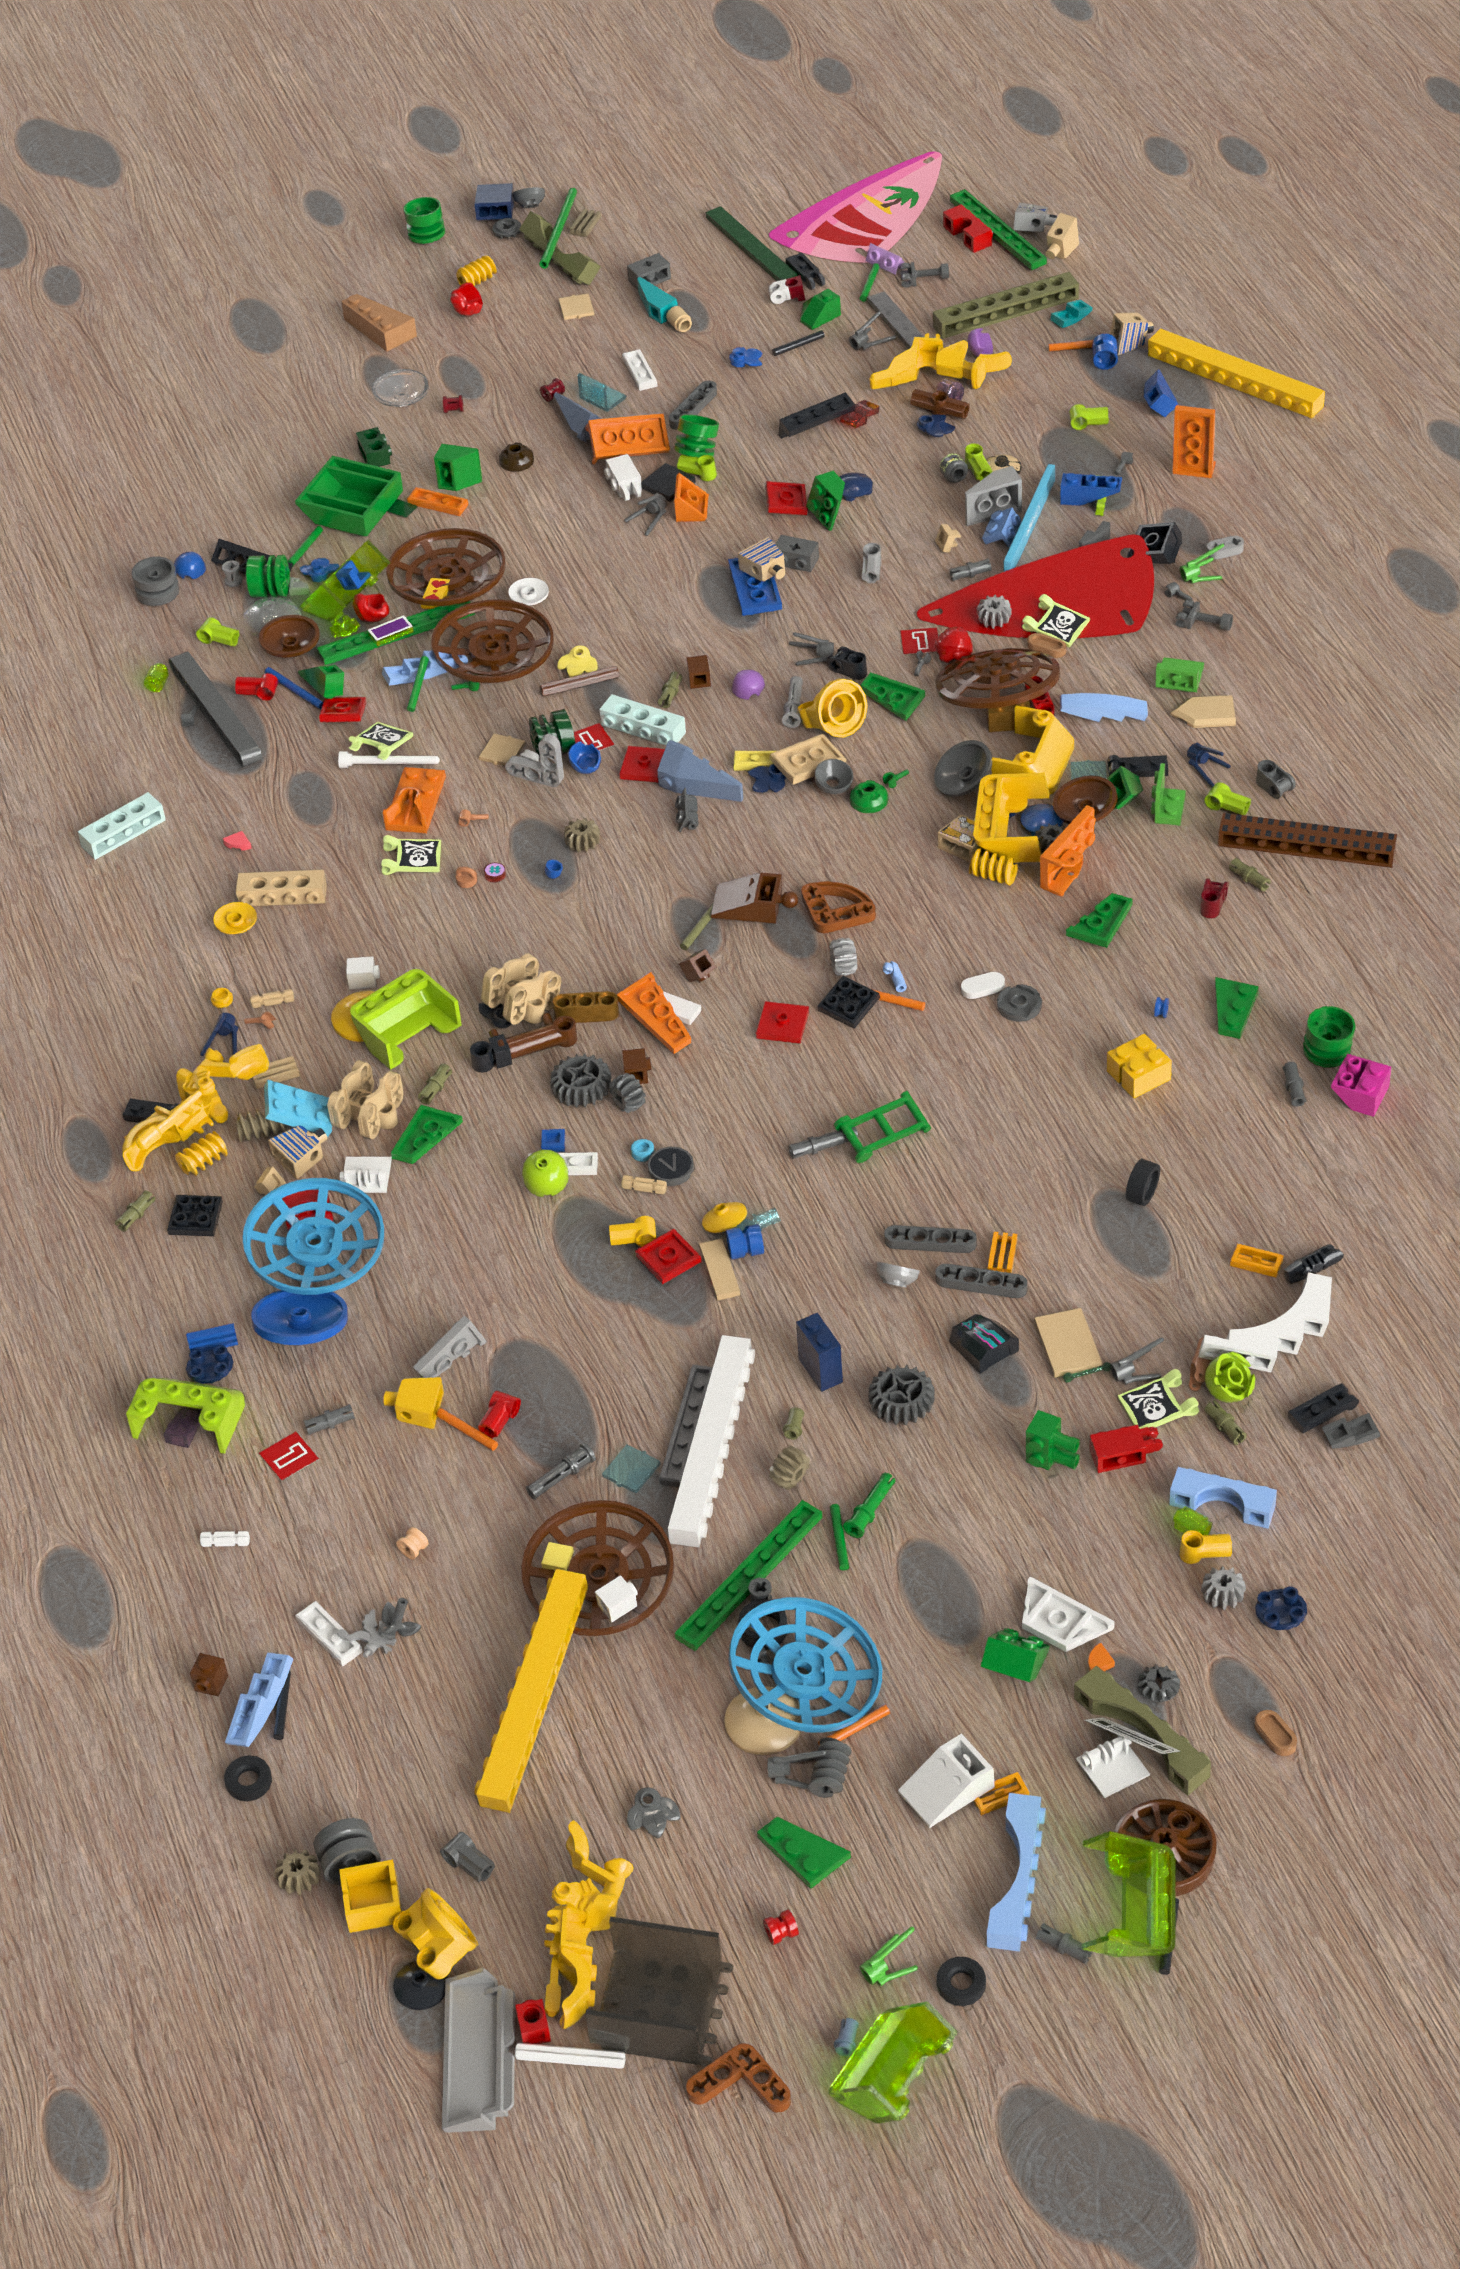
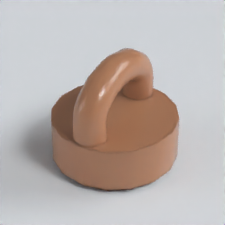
M458 867L456 869L455 877L458 886L470 888L477 883V873L474 869L469 867Z

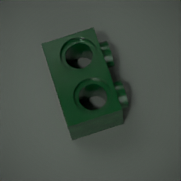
M378 427L356 432L358 449L366 464L378 467L391 464L389 457L392 456L391 447L389 444L387 445L385 434H381Z

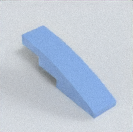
M432 650L423 651V656L429 658L423 680L447 673L437 663ZM439 652L440 658L454 669L459 667L451 654ZM458 655L464 664L468 663L466 655ZM421 658L403 659L402 666L383 667L382 675L388 685L414 682Z
M1095 693L1061 694L1060 696L1061 712L1097 722L1101 720L1102 716L1121 722L1125 716L1145 721L1148 716L1147 701Z
M267 1653L261 1674L254 1673L248 1693L240 1694L226 1737V1744L243 1747L251 1745L275 1706L293 1662L292 1657L284 1654Z

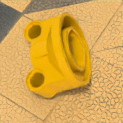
M839 678L826 684L813 701L799 705L798 711L805 728H817L830 736L846 737L854 734L861 727L866 718L868 705L866 695L860 685L852 680Z
M426 1888L421 1893V1897L407 1910L401 1911L393 1921L394 1930L419 1949L416 1959L417 1965L438 1980L446 1977L455 1963L468 1951H473L479 1945L475 1935L458 1913L439 1894L430 1888Z

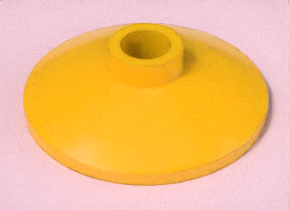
M233 902L219 908L214 915L213 921L215 927L220 932L239 934L253 927L257 920V913L247 903Z
M739 1202L720 1203L706 1213L702 1219V1226L705 1231L710 1233L725 1232L727 1229L736 1227L745 1219L747 1209L744 1204Z

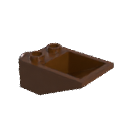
M756 873L718 884L711 918L776 924L780 903L785 908H794L798 904V896L792 891H787L782 895V874Z

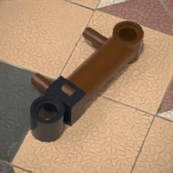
M545 1013L542 1015L544 1027L507 1038L504 1037V1034L499 1035L496 1029H492L489 1031V1043L477 1041L471 1045L472 1068L477 1072L484 1073L490 1071L494 1067V1063L498 1069L512 1065V1059L555 1046L571 1047L578 1040L575 1020L570 1016H561L553 1022L550 1014Z

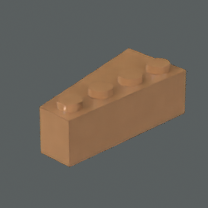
M358 294L341 301L344 320L387 352L417 337L415 319L409 315Z

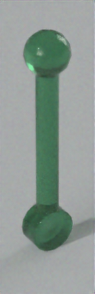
M1105 1362L1102 1366L1074 1374L1068 1372L1063 1375V1379L1068 1383L1077 1377L1102 1370L1110 1371L1111 1363Z

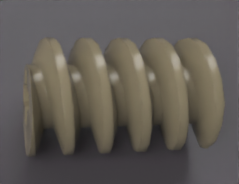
M256 1110L255 1117H253L249 1111L247 1112L246 1119L243 1118L241 1113L238 1114L236 1124L240 1143H242L243 1135H245L248 1141H251L252 1134L257 1139H260L261 1132L264 1133L266 1138L269 1137L270 1130L273 1131L275 1136L278 1135L279 1128H281L283 1133L285 1132L284 1124L265 1119V1112L262 1115L259 1110Z

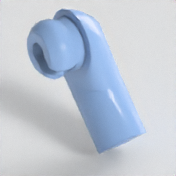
M893 961L890 963L885 962L883 964V972L890 974L896 991H905L907 986L898 964Z

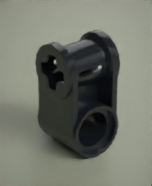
M842 646L837 650L835 656H831L827 660L829 668L835 673H840L854 680H861L867 676L866 656L861 652H856Z

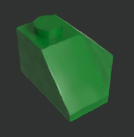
M829 288L813 296L803 303L800 322L809 329L814 330L841 315L840 296Z
M1122 766L1107 778L1112 782L1117 791L1118 799L1114 809H1121L1128 805L1143 791L1139 776Z

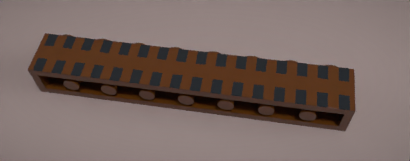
M1223 813L1218 838V846L1389 868H1393L1397 834L1229 813Z

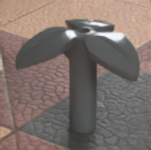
M399 1598L396 1607L390 1602L385 1604L382 1610V1621L390 1626H381L378 1629V1633L382 1637L394 1639L396 1631L403 1637L411 1636L421 1629V1625L414 1622L402 1623L408 1604L405 1598Z

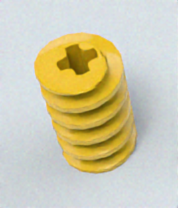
M484 255L457 269V281L460 286L466 282H471L474 286L475 284L479 285L481 281L485 282L487 279H491L492 273L496 274L497 269L493 260L489 256Z
M981 849L976 850L969 865V874L973 873L977 877L981 875L984 879L989 877L991 881L1005 882L1006 885L1010 886L1013 884L1018 871V865H1013V858L1010 857L1006 863L1004 855L997 860V854L993 853L991 858H989V851H985L983 856H981Z
M213 1131L206 1134L205 1139L200 1138L198 1144L192 1143L190 1148L183 1149V1153L178 1152L175 1158L179 1167L186 1175H189V1172L196 1176L198 1175L197 1167L204 1171L206 1169L204 1162L212 1166V1157L216 1161H220L219 1153L221 1152L224 1156H227L228 1152L224 1141L218 1133Z

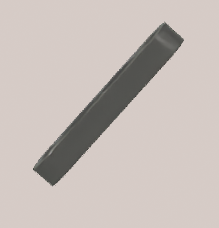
M710 380L702 382L669 415L670 427L677 430L680 415H698L717 395L716 383Z
M892 1225L885 1229L884 1232L885 1244L892 1249L970 1253L977 1246L976 1234L968 1229ZM919 1235L925 1238L922 1241H914L912 1239ZM939 1237H946L948 1238V1241L945 1243H940L936 1241V1239Z
M941 1264L935 1270L936 1283L944 1288L1010 1298H1021L1027 1293V1279L1020 1274L954 1264ZM967 1276L976 1278L973 1282H966L963 1279ZM989 1280H997L999 1284L991 1286L987 1282Z

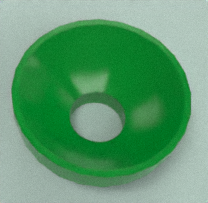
M872 780L856 785L850 793L851 806L862 813L878 812L886 807L889 800L886 788ZM874 788L871 792H866L863 789Z

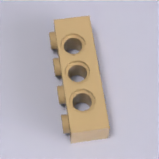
M324 870L238 873L236 894L238 902L247 903L251 906L325 903L327 883Z

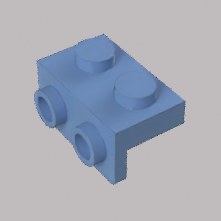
M1012 507L994 512L982 537L985 544L1003 539L1007 547H1010L1021 524L1020 516L1016 514Z

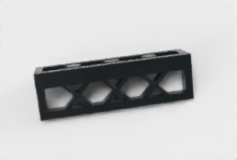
M846 392L781 418L779 420L778 435L781 439L787 436L791 437L855 410L856 405Z
M218 539L211 561L223 565L227 561H235L236 557L242 555L245 562L240 565L239 571L246 573L245 567L249 556L263 555L268 562L270 555ZM222 549L227 550L229 555L224 560L219 559ZM288 562L289 571L291 572L293 564Z

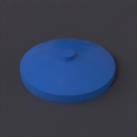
M280 1290L265 1296L255 1304L251 1312L252 1327L260 1337L273 1343L283 1345L312 1344L331 1338L339 1333L347 1324L348 1308L344 1299L334 1292L318 1295H301Z

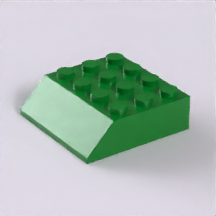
M332 455L295 500V504L317 525L367 537L403 492L401 472Z

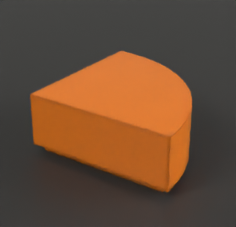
M1102 1643L1096 1645L1089 1655V1671L1095 1666H1098L1102 1671L1115 1667V1661Z

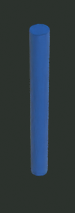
M266 668L265 674L275 675L278 683L321 710L323 701L272 668Z

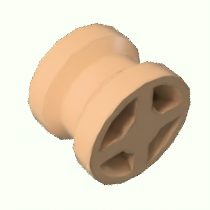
M411 1527L407 1530L406 1536L401 1537L396 1544L402 1554L413 1560L419 1555V1551L425 1549L429 1543L426 1536L420 1530Z

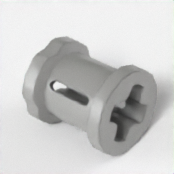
M230 560L222 565V570L226 576L224 580L225 585L229 587H237L242 583V577L239 575L240 565L237 561Z

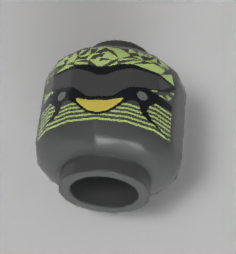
M951 453L946 455L940 462V471L947 481L957 483L966 477L968 465L960 455Z

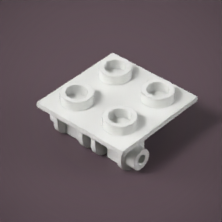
M346 1157L344 1172H340V1181L349 1183L364 1193H387L392 1157Z
M1119 1735L1111 1741H1105L1103 1745H1097V1748L1089 1752L1085 1751L1083 1755L1076 1758L1104 1798L1150 1776L1148 1770L1129 1746L1132 1742Z

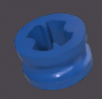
M1157 997L1154 1017H1158V1015H1162L1163 1018L1167 1017L1169 998L1162 1000L1161 997Z

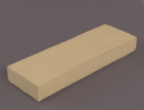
M723 1239L699 1243L717 1301L740 1296V1289Z

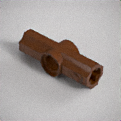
M915 389L910 399V405L931 410L933 415H950L966 419L970 410L968 402L949 398L948 394L944 391L929 393Z

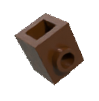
M707 655L686 657L690 689L711 687Z
M706 949L695 952L678 963L689 983L696 980L700 983L710 977L709 973L717 968Z
M645 1048L622 1050L624 1074H633L640 1084L648 1083L647 1071L652 1069L651 1059L646 1057Z
M199 1653L190 1672L196 1692L219 1697L228 1678L224 1658Z

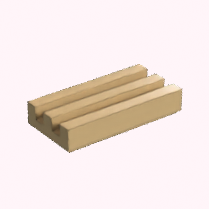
M291 1056L270 1062L267 1071L252 1078L256 1089L264 1087L267 1080L279 1083L299 1077L300 1074L294 1057Z

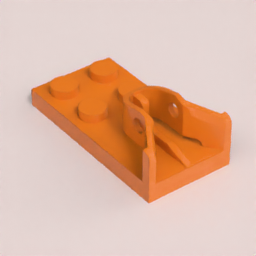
M1176 405L1174 412L1173 474L1212 478L1216 461H1214L1216 410Z
M664 414L589 420L585 426L586 431L590 434L594 456L591 460L593 465L596 464L598 459L615 458L626 454L629 456L669 453L670 451Z
M404 767L392 804L383 810L385 829L389 831L427 834L446 778L445 770Z
M1086 805L1040 856V888L1058 896H1063L1073 880L1078 877L1083 865V852L1095 840L1094 825L1096 819L1094 818L1093 807Z

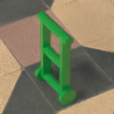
M908 1091L903 1092L900 1095L901 1098L854 1119L846 1115L834 1123L835 1129L843 1131L857 1153L855 1156L857 1163L867 1161L873 1155V1151L920 1130L924 1133L931 1130L930 1124ZM906 1105L917 1121V1124L895 1133L883 1114ZM875 1118L886 1137L863 1147L852 1128Z

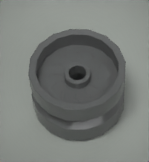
M160 556L149 557L139 561L132 568L135 593L141 603L149 606H161L177 597L179 594V583L176 578L175 566L171 560Z
M348 1818L333 1822L323 1828L316 1835L313 1842L325 1880L333 1885L341 1886L339 1869L381 1861L380 1853L373 1840L370 1827L362 1819Z

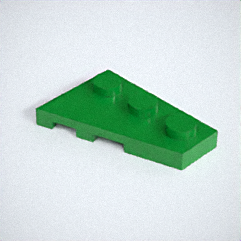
M871 672L860 685L866 695L904 721H907L925 698V690Z
M1111 893L1096 905L1095 910L1088 916H1082L1078 924L1067 928L1066 936L1107 948L1131 909L1133 899Z
M1215 977L1218 1034L1241 1039L1259 993V986Z
M420 1105L391 1151L392 1159L414 1164L463 1122L462 1116Z
M780 1817L774 1818L757 1831V1838L810 1889L851 1858L850 1851Z

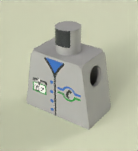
M1019 203L1015 212L1014 230L1043 232L1046 225L1052 226L1057 215L1047 214L1048 207Z

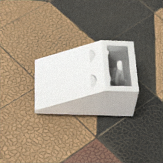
M960 1734L940 1746L902 1785L898 1793L930 1828L974 1801L977 1797L995 1787L994 1770L972 1744Z

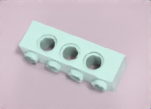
M613 694L600 708L601 725L662 745H667L669 740L679 742L686 733L685 718L683 716Z
M147 792L77 831L81 847L96 860L165 821L163 806Z

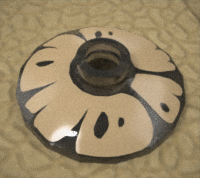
M995 455L986 460L992 472L1010 466L1014 467L1018 475L1022 470L1021 462L1011 455Z

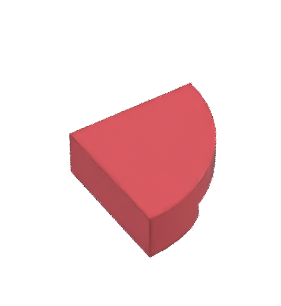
M243 831L223 838L224 845L230 849L232 847L240 848L241 851L252 849L251 843Z

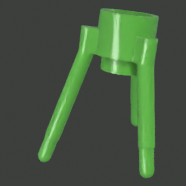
M1220 544L1196 559L1187 562L1186 565L1180 566L1182 579L1185 582L1190 580L1192 584L1200 581L1222 579L1221 575L1198 577V575H1200L1199 567L1214 560L1213 557L1206 560L1203 559L1223 548L1224 544Z
M914 1927L908 1928L900 1936L895 1934L869 1960L859 1966L862 1975L871 1985L878 1982L882 1986L892 1979L918 1970V1967L914 1965L887 1975L885 1973L889 1968L884 1958L914 1932Z

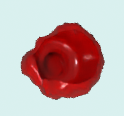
M466 282L451 292L450 302L458 314L471 316L480 313L483 301L473 283Z
M359 593L353 597L352 607L361 621L379 622L389 615V606L381 593L371 595Z
M962 627L947 628L935 641L939 660L945 663L954 659L959 660L973 653L971 638Z

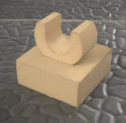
M941 524L935 541L942 552H950L951 547L958 545L954 539L960 538L961 535L957 530H951L948 524Z
M272 1166L265 1169L254 1188L259 1194H265L266 1196L272 1190L286 1184V1182Z

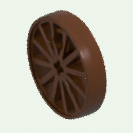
M1155 1799L1140 1803L1128 1810L1115 1827L1113 1834V1856L1116 1867L1126 1882L1145 1894L1157 1897H1176L1187 1894L1198 1888L1208 1878L1215 1862L1217 1851L1215 1832L1207 1818L1197 1809L1186 1803L1171 1799ZM1160 1814H1169L1167 1827H1163ZM1152 1815L1156 1829H1151L1141 1818ZM1178 1824L1185 1826V1828L1178 1829L1175 1827H1177ZM1131 1825H1134L1144 1836L1126 1830ZM1198 1830L1205 1836L1203 1838L1189 1839ZM1123 1841L1138 1847L1122 1849L1120 1848V1842ZM1209 1849V1855L1206 1856L1191 1852L1193 1850ZM1142 1858L1133 1866H1128L1124 1861ZM1184 1861L1201 1866L1202 1868L1195 1872ZM1154 1863L1148 1879L1138 1875ZM1163 1863L1169 1883L1156 1882ZM1172 1864L1187 1879L1176 1881Z

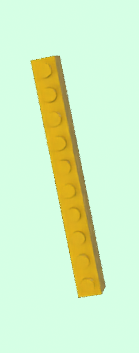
M1161 328L1148 340V356L1311 419L1324 407L1325 391Z
M556 1569L553 1578H549L547 1582V1595L545 1600L542 1599L540 1602L538 1621L533 1622L531 1641L524 1647V1660L522 1666L517 1667L514 1689L510 1688L508 1692V1706L506 1711L501 1712L498 1734H494L491 1741V1754L485 1758L482 1779L478 1780L475 1786L474 1794L478 1798L480 1807L507 1813L511 1812L588 1590L584 1574Z

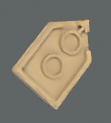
M1232 695L1191 697L1171 712V716L1183 719L1187 722V725L1193 728L1236 726Z

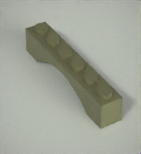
M530 211L519 230L525 234L523 236L525 239L532 243L534 242L533 246L542 251L546 248L553 228L552 224L542 216ZM557 245L551 259H554L552 261L554 264L561 268L564 267L562 270L570 276L573 275L572 279L579 284L584 282L590 285L601 268L592 258L580 252L564 254Z
M1095 1666L1074 1683V1699L1092 1715L1107 1716L1121 1720L1134 1726L1147 1737L1180 1750L1181 1752L1161 1755L1167 1767L1168 1779L1187 1796L1210 1778L1211 1762L1208 1756L1203 1752H1198L1191 1746L1186 1737L1179 1736L1172 1730L1167 1721L1159 1719L1153 1714L1148 1705L1140 1703L1134 1698L1129 1689L1121 1687L1115 1682L1110 1673L1104 1672L1098 1666Z

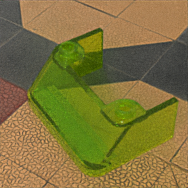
M367 540L347 560H352L359 572H370L371 574L359 589L345 590L335 575L346 563L344 562L299 607L308 614L329 622L334 619L336 622L344 614L342 610L353 600L354 595L359 594L367 585L372 587L379 580L377 575L391 562Z
M1111 1831L1084 1840V1847L1104 1851L1105 1865L1108 1871L1115 1876L1122 1877V1929L1115 1928L1109 1930L1103 1937L1082 1943V1949L1113 1957L1161 1956L1172 1952L1176 1942L1175 1855L1173 1851L1163 1844Z

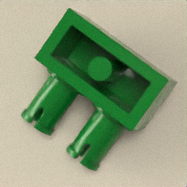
M1038 1410L1026 1430V1462L1034 1467L1049 1470L1054 1463H1059L1075 1470L1080 1460V1455L1076 1454L1080 1445V1439L1061 1433L1060 1417Z

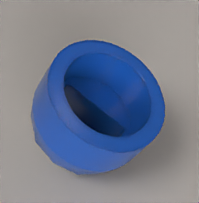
M557 860L547 861L545 866L546 876L551 879L558 878L563 870V865Z

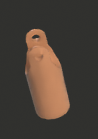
M1203 1338L1198 1342L1190 1367L1188 1386L1192 1391H1198L1201 1384L1205 1382V1371L1212 1361L1199 1358V1349Z

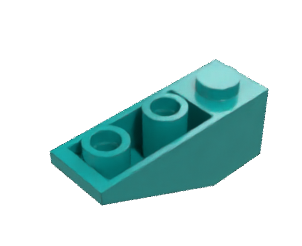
M638 277V293L649 317L660 324L668 321L667 313L672 307L678 305L677 299L645 279Z

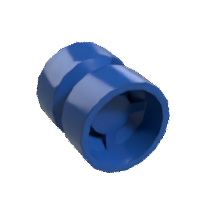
M1100 334L1093 340V363L1102 370L1113 368L1118 362L1117 340L1113 335Z
M759 1224L745 1226L743 1231L739 1227L726 1230L731 1260L744 1258L746 1253H749L750 1256L764 1254Z

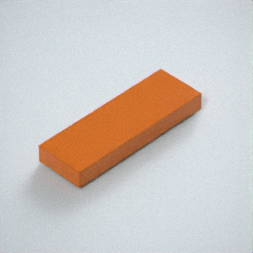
M415 487L407 498L408 503L418 507L460 516L468 506V499Z

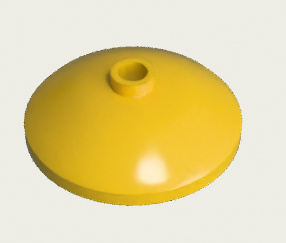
M375 991L355 992L344 997L336 1004L331 1014V1021L338 1035L347 1040L364 1042L352 1021L350 1009L354 1004Z

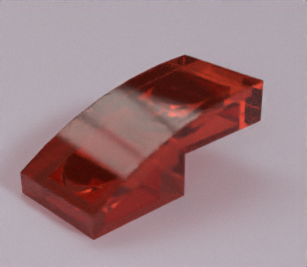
M862 400L855 404L854 411L843 415L840 422L854 428L866 425L867 418L878 414L880 406Z

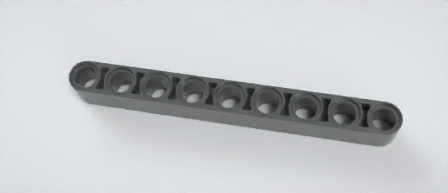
M187 651L169 658V664L174 675L238 763L245 767L262 760V754L258 745L192 655Z

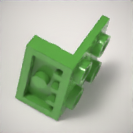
M1164 657L1162 663H1157L1155 687L1197 693L1204 669V662Z
M1161 763L1160 770L1155 771L1154 784L1157 785L1152 787V798L1155 801H1152L1151 814H1155V823L1181 826L1186 790L1164 788L1165 764Z

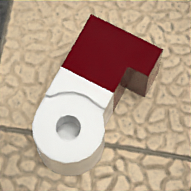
M801 276L776 281L769 286L770 299L775 304H781L785 300L798 298V302L806 300Z

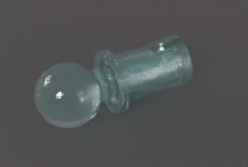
M774 1207L764 1213L753 1214V1220L744 1219L736 1228L739 1227L743 1231L745 1226L759 1224L762 1231L763 1228L781 1220Z

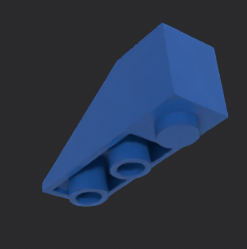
M1158 369L1145 382L1144 398L1151 409L1166 417L1174 410L1178 402L1161 371Z
M1063 473L1060 504L1081 506L1119 493L1122 477Z

